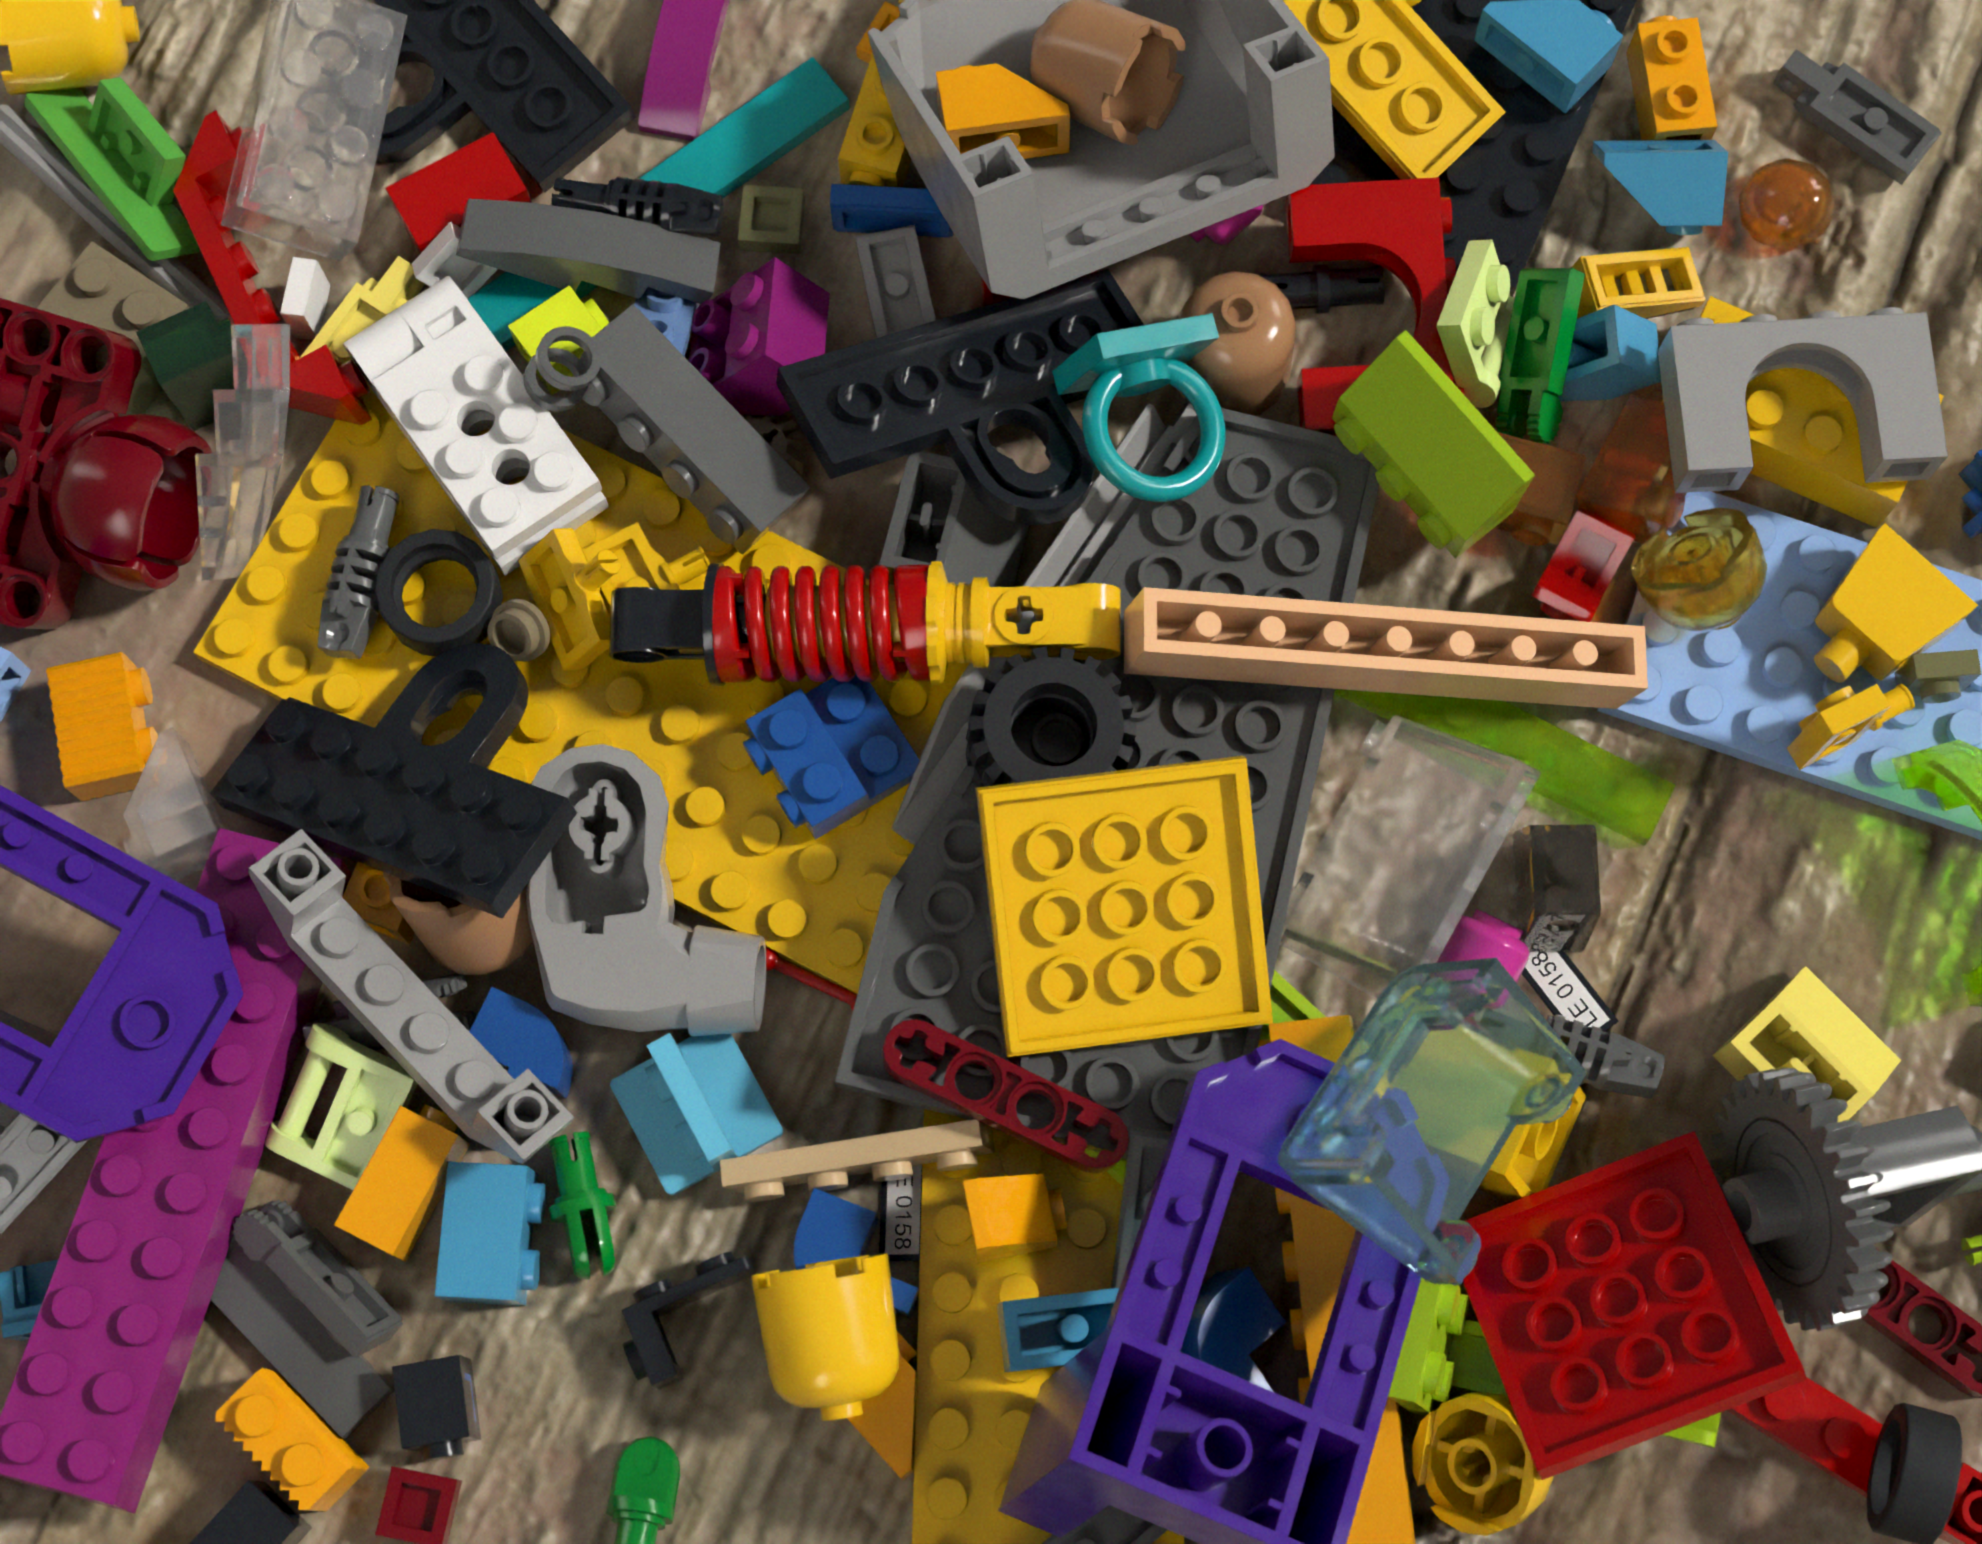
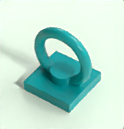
M1213 313L1098 333L1052 371L1058 395L1089 390L1082 412V430L1088 453L1100 473L1113 486L1127 495L1150 502L1179 500L1202 488L1219 466L1226 441L1223 412L1215 393L1208 383L1194 369L1185 364L1219 338ZM1170 384L1184 394L1192 404L1199 420L1200 444L1195 458L1182 471L1166 477L1150 476L1132 468L1117 453L1108 431V412L1115 395L1117 397H1131L1148 393Z

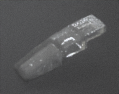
M290 324L231 325L234 389L213 390L216 452L195 454L202 580L214 581L239 577L264 537L271 515L284 453L290 396Z

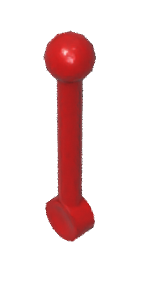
M766 947V972L773 969L849 1004L852 1011L854 1010L857 994L779 958L778 953Z

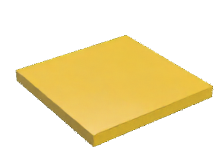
M1235 756L976 788L1003 1037L1007 1057L1273 1023L1246 757Z

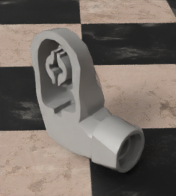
M605 744L570 748L541 766L531 785L567 797L577 811L571 823L527 883L526 903L528 921L546 1001L552 1010L588 1024L635 1032L688 1029L691 1036L757 1032L762 1022L766 990V946L764 937L697 925L694 932H689L673 925L675 912L673 885L665 862L669 803L660 776L631 751Z

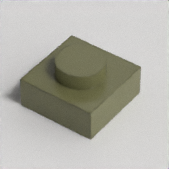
M743 185L738 233L740 251L800 254L805 208L804 188Z
M1973 649L1912 654L1894 674L1896 686L1903 684L1909 689L1912 696H1921L1923 703L1935 704L1952 701L1961 697V692L1981 675L1978 651Z

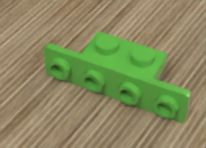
M121 77L100 80L93 105L79 88L35 91L26 94L25 108L147 259L157 261L200 251L187 220L172 203L175 195L173 189L184 166L186 155Z

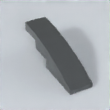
M468 199L464 208L456 256L560 289L570 285L574 292L580 282L584 281L640 299L647 287L701 304L709 300L714 293L721 243L692 234L669 232L661 228V225L596 211L530 202Z

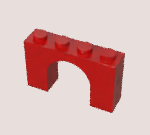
M1439 177L1314 184L1288 194L1285 206L1289 263L1365 260L1388 269L1404 284L1412 299L1415 311L1413 338L1456 385L1436 327L1456 275L1454 257L1445 258L1443 235H1448L1452 232V204L1450 197H1440ZM1371 364L1301 369L1297 380L1299 427L1337 436L1334 430L1336 423L1332 416L1338 399ZM1457 386L1458 389L1465 395L1464 388Z

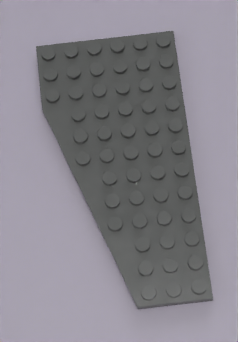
M1221 408L1225 421L1226 441L1222 459L1213 476L1202 488L1185 498L1168 502L1142 500L1086 583L1109 584L1121 589V654L1115 658L1098 660L1101 662L1098 674L1105 678L1113 672L1122 682L1118 695L1120 697L1129 695L1134 707L1130 721L1136 722V738L1132 746L1133 753L1126 770L1235 756L1247 758L1269 987L1271 988L1335 689L1124 674V610L1144 587L1354 603L1379 483L1375 476V472L1378 470L1362 452L1358 455L1350 452L1337 436ZM1197 415L1168 457L1158 477L1171 476L1182 471L1195 458L1200 444V425ZM1073 659V661L1079 662L1081 664H1084L1086 661ZM1051 710L1034 711L1018 719L1011 728L1012 737L1020 751L1029 759L1042 765H1067L1083 757L1088 750L1087 739L1081 727L1072 718L1060 712ZM966 765L952 786L948 797L896 876H893L884 890L835 1080V1087L973 1120L974 1118L899 1083L889 1075L884 1067L882 1051L887 1034L895 1025L902 1021L917 1019L928 1022L1113 1111L1123 1120L1128 1130V1136L1130 1127L1172 1132L1189 1079L1201 1069L1222 1061L1226 1063L1253 1052L1258 1048L1262 1025L1007 1057L1003 1037L976 794L977 787L972 780L974 768L973 766L968 767ZM914 1036L909 1044L897 1042L894 1047L902 1052V1066L912 1069L917 1061H924L937 1068L936 1074L930 1081L943 1086L947 1066L957 1053L945 1048L942 1062L924 1052L925 1040L921 1037ZM967 1064L955 1074V1086L965 1098L971 1100L983 1099L993 1090V1077L989 1070L982 1065ZM1038 1093L1026 1094L1017 1102V1117L1027 1128L1043 1129L1052 1123L1055 1115L1054 1106L1044 1095ZM1067 1107L1065 1122L1055 1137L1052 1138L1054 1141L1065 1144L1066 1136L1070 1131L1087 1141L1086 1149L1101 1152L1104 1149L1114 1152L1115 1145L1106 1139L1109 1130L1107 1127L1097 1124L1089 1132L1073 1126L1072 1123L1079 1112ZM1127 1151L1122 1158L1126 1159Z

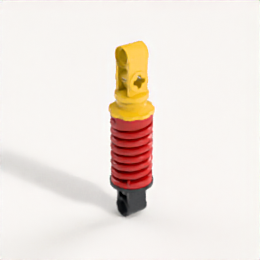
M932 561L931 565H898L893 570V585H890V573L884 565H875L871 568L869 585H866L865 572L859 565H851L846 569L844 585H841L840 571L834 565H826L822 568L819 585H817L816 572L810 566H801L797 569L794 585L790 570L785 566H776L771 572L768 589L765 574L758 566L748 567L744 573L743 580V573H736L731 567L724 566L723 563H711L706 572L703 590H660L648 587H624L611 592L610 658L632 663L704 659L707 676L712 686H724L726 683L751 682L757 676L764 682H776L781 676L789 682H800L807 675L814 682H824L832 675L837 681L849 682L857 675L862 681L873 682L879 677L880 673L884 679L898 682L905 676L907 670L916 681H930L932 685H942L949 663L970 662L973 663L974 668H988L990 658H1010L1018 653L1022 658H1030L1033 648L1047 647L1048 657H1059L1061 647L1075 650L1073 659L1087 660L1088 656L1096 660H1104L1118 657L1121 654V589L1119 587L1101 583H1081L1066 587H990L987 577H973L970 584H966V582L955 584L954 582H948L941 561ZM1032 611L1036 622L1031 624L1030 633L1020 634L1016 623L1021 621L1022 612Z

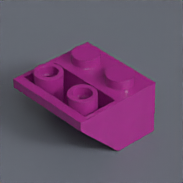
M774 257L755 271L742 275L736 284L712 300H706L698 306L693 314L691 326L692 337L689 362L740 415L781 416L789 411L790 408L776 385L778 368L825 354L830 293Z

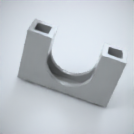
M1888 307L1874 310L1866 316L1841 317L1840 313L1836 311H1820L1809 314L1803 319L1777 320V317L1774 315L1759 314L1747 317L1736 323L1714 324V321L1709 318H1692L1684 320L1676 326H1671L1658 350L1675 493L1739 490L1754 467L1745 402L1747 384L1763 373L1782 368H1798L1817 373L1833 382L1845 394L1857 420L1865 483L1930 479L1948 457L1927 312L1904 313L1900 308Z

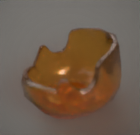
M1790 158L1776 160L1756 169L1749 176L1738 196L1740 221L1743 228L1755 241L1763 245H1770L1784 253H1788L1807 243L1817 245L1824 238L1834 216V200L1828 179L1813 164Z

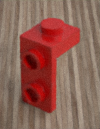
M1579 506L1531 594L1536 599L1542 601L1540 609L1554 619L1591 622L1605 591L1636 534Z

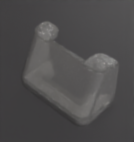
M1394 715L1388 725L1379 720L1375 721L1358 752L1367 757L1368 760L1297 885L1292 886L1280 945L1405 1014L1434 968L1541 772L1518 759Z

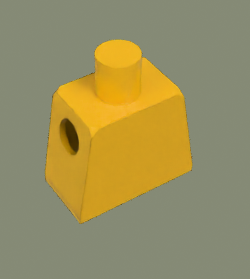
M1884 523L1860 551L1814 620L1817 627L1831 638L1814 656L1815 664L1824 675L1838 683H1843L1860 665L1874 678L1882 681L1897 671L1912 654L1924 652L1951 633L1978 604Z

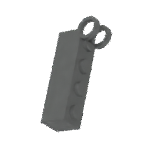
M634 304L593 337L578 328L568 326L550 330L540 341L536 354L530 359L524 371L523 380L528 395L536 404L544 409L557 412L567 411L578 405L582 399L592 406H598L617 426L624 442L633 450L642 452L662 472L667 486L678 496L687 498L706 517L708 526L715 536L725 543L732 544L741 555L784 518L810 489V486ZM558 341H570L579 345L584 352L579 359L569 351L549 347ZM550 362L563 364L570 369L574 377L559 373ZM538 368L541 376L552 386L561 390L575 392L563 398L553 397L545 393L537 383L536 369Z

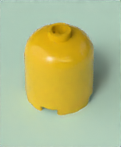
M0 0V46H8L12 69L1 71V76L7 93L10 95L98 86L100 80L117 78L122 74L128 62L129 43L140 42L135 6H123L122 0Z
M882 1253L870 1257L869 1255L842 1258L805 1264L806 1268L782 1272L777 1269L751 1275L766 1361L774 1390L784 1401L796 1407L820 1408L822 1421L849 1418L863 1414L861 1401L881 1394L893 1382L899 1369V1347L888 1254Z

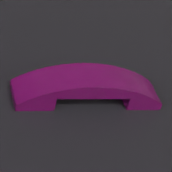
M663 0L644 83L638 122L639 131L689 141L699 137L711 92L709 76L730 0Z

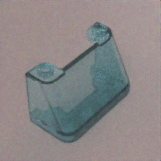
M1497 958L1416 965L1401 972L1382 991L1284 1141L1278 1153V1163L1299 1188L1425 1281L1433 1284L1461 1285L1465 1276L1476 1265L1477 1256L1481 1248V1237L1468 1222L1461 1221L1459 1218L1515 1126L1540 1122L1550 1123L1564 1115L1569 1109L1572 1097L1586 1076L1587 1071Z

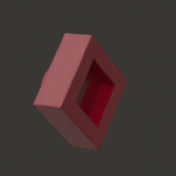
M392 1466L375 1535L417 1544H447L462 1480Z

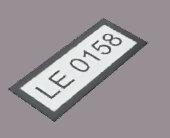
M1549 931L1527 946L1530 955L1522 975L1554 1016L1558 1014L1565 1016L1566 1020L1572 1022L1577 1020L1583 1022V1025L1588 1027L1596 1026L1601 1028L1603 1032L1619 1022Z
M922 1164L912 1166L913 1176L893 1181H881L879 1254L887 1253L889 1261H920Z

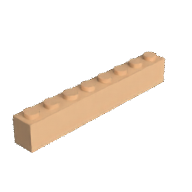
M1144 587L1124 610V674L1609 709L1619 708L1648 689L1645 626Z

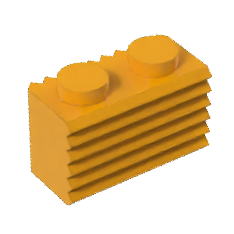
M123 652L47 668L49 696L52 702L51 709L54 714L53 721L56 727L55 734L58 739V756L61 762L60 769L63 774L62 781L64 787L80 801H89L92 798H102L105 795H115L118 792L126 793L129 790H139L142 787L154 786L153 765L162 763V750L154 727H146L143 706L150 705L153 702L152 688L146 670L143 667L137 668Z
M261 1368L216 1411L215 1422L225 1423L224 1431L234 1433V1441L243 1443V1451L252 1452V1461L262 1462L261 1471L271 1472L270 1480L279 1481L280 1490L289 1491V1500L299 1501L298 1510L328 1511L369 1468L368 1464L333 1430L280 1372Z

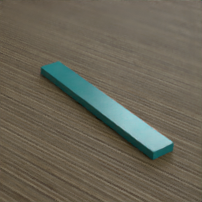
M811 57L639 179L661 181L662 183H678L721 195L723 199L850 109L849 98L815 58ZM505 272L467 300L506 352L516 345L508 325L563 289ZM581 281L575 293L581 299L598 286Z

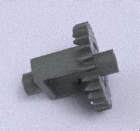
M1785 1067L1744 1075V1080L1733 1082L1731 1084L1733 1093L1725 1094L1721 1098L1726 1111L1715 1114V1120L1722 1133L1713 1134L1711 1141L1722 1155V1158L1711 1160V1167L1723 1179V1184H1720V1188L1777 1311L1783 1310L1785 1322L1789 1325L1799 1322L1801 1330L1804 1331L1815 1328L1817 1331H1822L1848 1324L1865 1316L1869 1308L1879 1301L1880 1295L1878 1290L1888 1282V1278L1884 1273L1873 1270L1885 1268V1265L1891 1263L1893 1259L1890 1253L1877 1250L1874 1244L1887 1241L1894 1234L1892 1229L1911 1225L1943 1200L1982 1190V1132L1975 1126L1970 1125L1958 1105L1862 1127L1861 1122L1852 1121L1851 1119L1838 1122V1116L1847 1109V1102L1836 1098L1826 1100L1832 1093V1088L1829 1084L1816 1082V1077L1812 1073L1799 1072L1795 1068Z

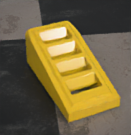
M1689 247L1580 256L1571 267L1585 273L1577 318L1611 305L1619 306L1640 317L1649 318L1700 307L1706 301ZM1668 269L1675 291L1667 290L1661 270ZM1640 274H1644L1649 293L1644 291ZM1616 279H1620L1624 293L1623 296L1619 295L1615 282Z

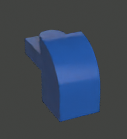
M491 987L469 1032L514 1079L529 1069L550 1092L567 1098L572 1084L573 1063L570 1049L562 1034L548 1017L535 1006Z
M814 1188L795 1236L794 1262L796 1269L806 1268L805 1264L865 1255L879 1222L877 1213ZM891 1277L895 1315L897 1313L911 1319L920 1291L915 1286Z
M1249 1267L1216 1272L1200 1287L1180 1352L1273 1392L1249 1354L1286 1322Z

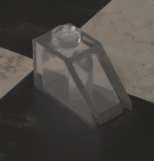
M171 727L160 732L123 816L131 836L124 838L123 844L128 855L177 881L204 869L218 829H224V826L190 744Z

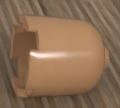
M1072 0L1056 8L1036 31L1031 45V81L1035 86L1067 103L1070 118L1118 142L1134 146L1139 142L1137 136L1146 127L1158 130L1173 109L1184 81V76L1175 72L1177 51H1185L1186 45L1179 30L1169 25L1100 0Z
M1232 271L1215 275L1193 290L1180 311L1179 319L1213 313L1219 338L1185 364L1194 369L1208 383L1215 393L1221 408L1259 416L1278 402L1284 387L1290 379L1296 334V322L1289 300L1274 283L1257 274ZM1177 389L1181 396L1187 401L1188 399L1186 398V396Z
M383 872L384 879L389 885L391 901L435 961L446 969L463 975H487L502 970L521 958L533 943L526 903L527 885L502 919Z

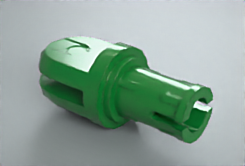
M586 1131L573 1133L571 1144L575 1161L571 1159L566 1134L554 1137L548 1142L560 1197L554 1200L555 1204L549 1207V1213L553 1223L564 1224L574 1274L581 1279L590 1280L589 1259L581 1220L589 1218L599 1268L604 1277L615 1269V1255L607 1213L617 1208L614 1194L607 1193L605 1188H599L590 1145L591 1137L590 1133Z
M653 1436L636 1438L621 1450L616 1460L606 1514L612 1517L611 1521L618 1524L614 1544H655L657 1532L664 1530L665 1525H670L673 1522L680 1480V1463L673 1448L664 1440Z

